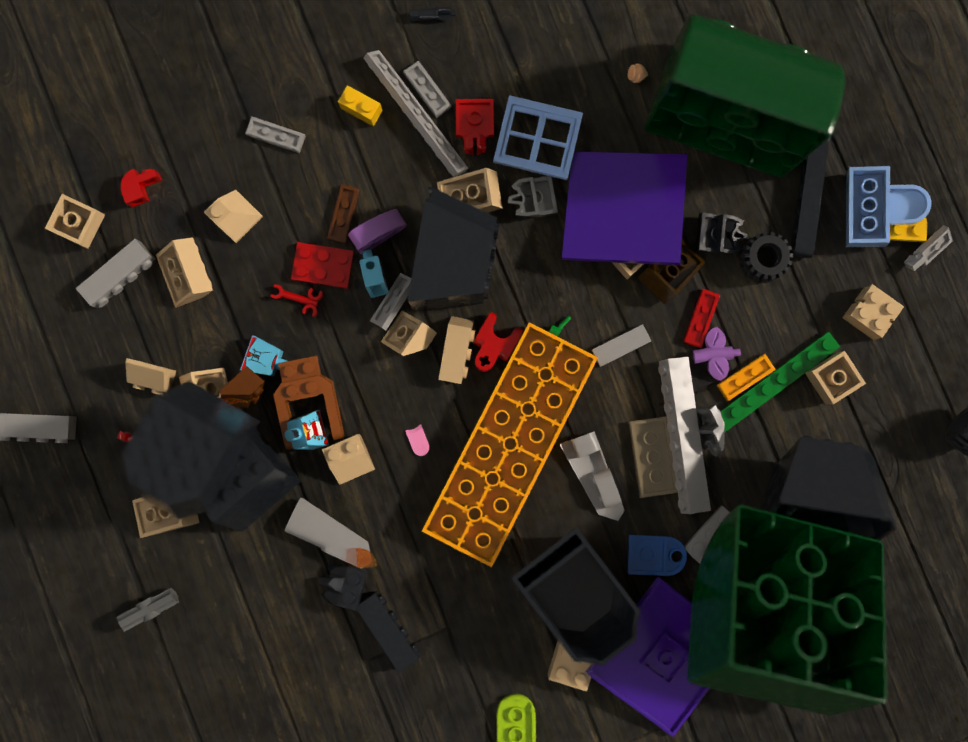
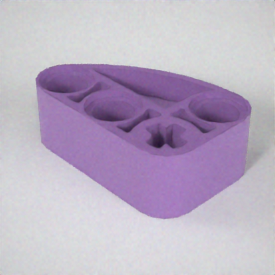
M393 209L366 221L349 232L348 236L359 253L363 255V251L377 247L403 230L407 224L398 210Z

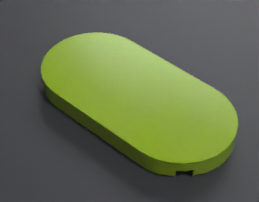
M510 694L500 701L496 713L497 742H536V713L531 700L521 694Z

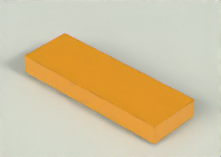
M763 354L716 386L725 399L729 401L776 369L766 354Z

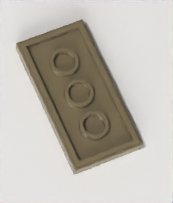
M667 416L628 422L640 498L678 493L675 487V471L672 467L673 456L670 450Z

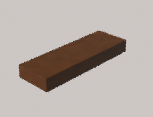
M340 185L327 236L328 240L343 244L347 243L360 192L359 188Z

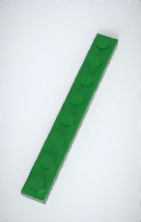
M830 332L823 334L723 408L720 412L724 421V433L840 348Z

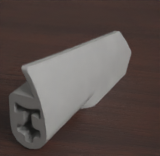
M595 431L561 443L560 447L598 515L619 521L625 510Z
M304 498L299 499L287 523L285 532L320 547L322 551L359 568L373 563L368 541Z

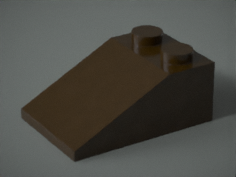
M682 239L680 265L650 264L638 279L665 305L683 289L706 262Z

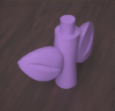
M714 327L705 336L707 348L693 350L694 364L709 361V374L715 379L723 381L729 371L727 360H733L734 357L741 356L740 348L733 349L732 346L724 347L726 344L725 335L718 327Z

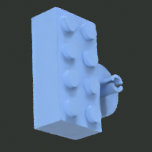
M890 166L849 167L846 173V247H886L890 243V225L916 224L928 215L931 209L930 195L925 189L917 185H890Z

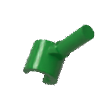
M567 316L559 327L552 325L549 333L558 337L564 326L571 320V317Z

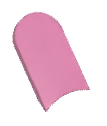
M421 424L412 430H405L413 452L418 456L427 454L429 443Z

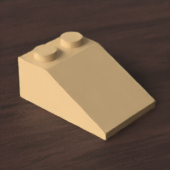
M483 168L437 182L438 190L481 211L488 213L502 209L497 172L494 170Z
M143 498L132 500L140 538L199 523L197 514L177 519Z

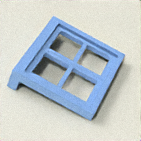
M509 95L493 163L567 180L583 113ZM515 111L539 117L535 136L511 130ZM546 118L571 124L566 143L542 138ZM509 135L534 141L529 160L505 154ZM540 142L565 148L561 167L536 162Z

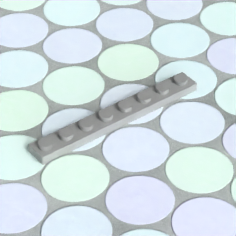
M379 50L367 53L364 56V60L368 66L374 71L392 98L395 99L414 127L423 136L426 143L429 144L436 156L442 161L447 171L453 177L465 173L468 170L466 164Z

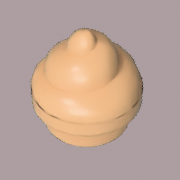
M642 64L631 65L628 70V78L633 83H640L648 76V72Z

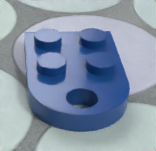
M628 534L627 574L671 576L680 572L685 566L687 554L685 547L679 540L670 536ZM674 551L681 553V559L677 562H674L671 558Z

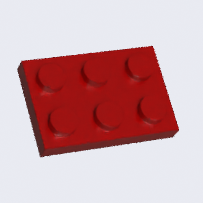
M297 242L291 280L348 289L354 251Z

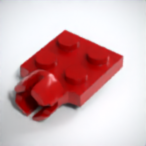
M456 99V138L464 140V151L467 154L473 155V146H477V155L485 153L486 140L494 138L493 99Z

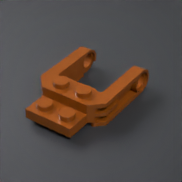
M318 356L278 363L282 383L274 393V399L286 450L294 449L291 441H287L285 438V432L288 430L287 422L292 420L288 400L294 401L318 396L319 394L324 395L333 439H344V430L334 383L331 379L321 374Z

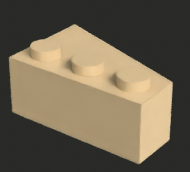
M451 316L448 323L438 380L461 384L463 378H467L468 367H465L466 360L470 361L472 349L468 348L469 343L474 340L475 330H472L474 320Z

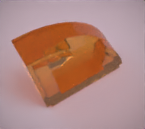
M356 548L357 568L378 566L376 558L370 551Z

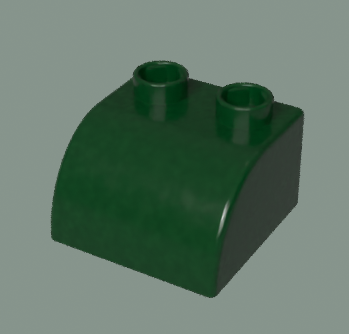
M691 14L686 19L670 51L644 125V130L782 178L832 136L843 98L845 71L839 63L813 55L802 47L792 44H781L740 30L724 20Z
M738 505L724 518L715 530L699 565L692 598L687 681L693 685L827 716L886 702L884 546L882 542L757 508ZM815 578V585H814V587H813L812 582H813V579Z

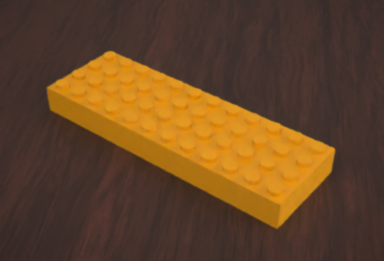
M529 322L422 532L492 567L598 357Z

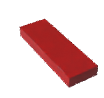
M701 289L683 343L702 348L720 298L719 294Z

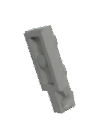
M943 225L927 241L920 245L913 255H910L905 260V266L915 271L921 265H927L953 242L949 227Z

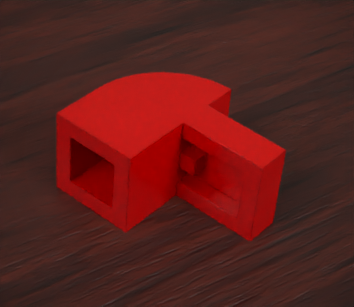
M135 169L128 171L121 181V192L125 203L133 208L149 202L145 187L161 182V175L155 169L143 170L141 174Z

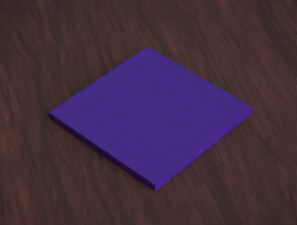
M574 152L570 168L562 260L680 265L687 154Z
M657 577L636 605L640 610L636 640L605 665L592 663L586 670V673L659 728L674 737L710 688L693 685L687 681L692 603L661 578Z

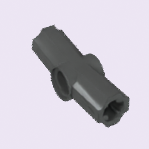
M170 588L155 597H150L140 602L133 609L117 617L120 627L125 632L142 622H147L160 615V612L179 603L178 595Z

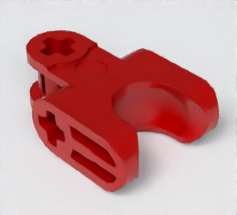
M493 312L488 315L473 344L481 348L476 356L475 366L482 372L490 371L498 358L507 362L523 333V329L517 327L509 337L504 339L497 337L493 331L497 316ZM488 358V363L490 364L481 366L480 359Z

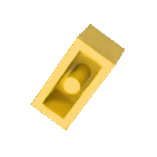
M348 85L338 100L342 110L373 127L383 111L379 102Z

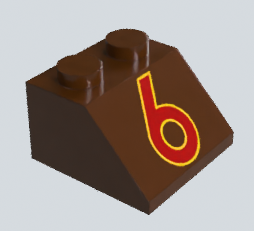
M246 366L218 392V397L235 407H249L252 403L255 405L262 398L264 381Z

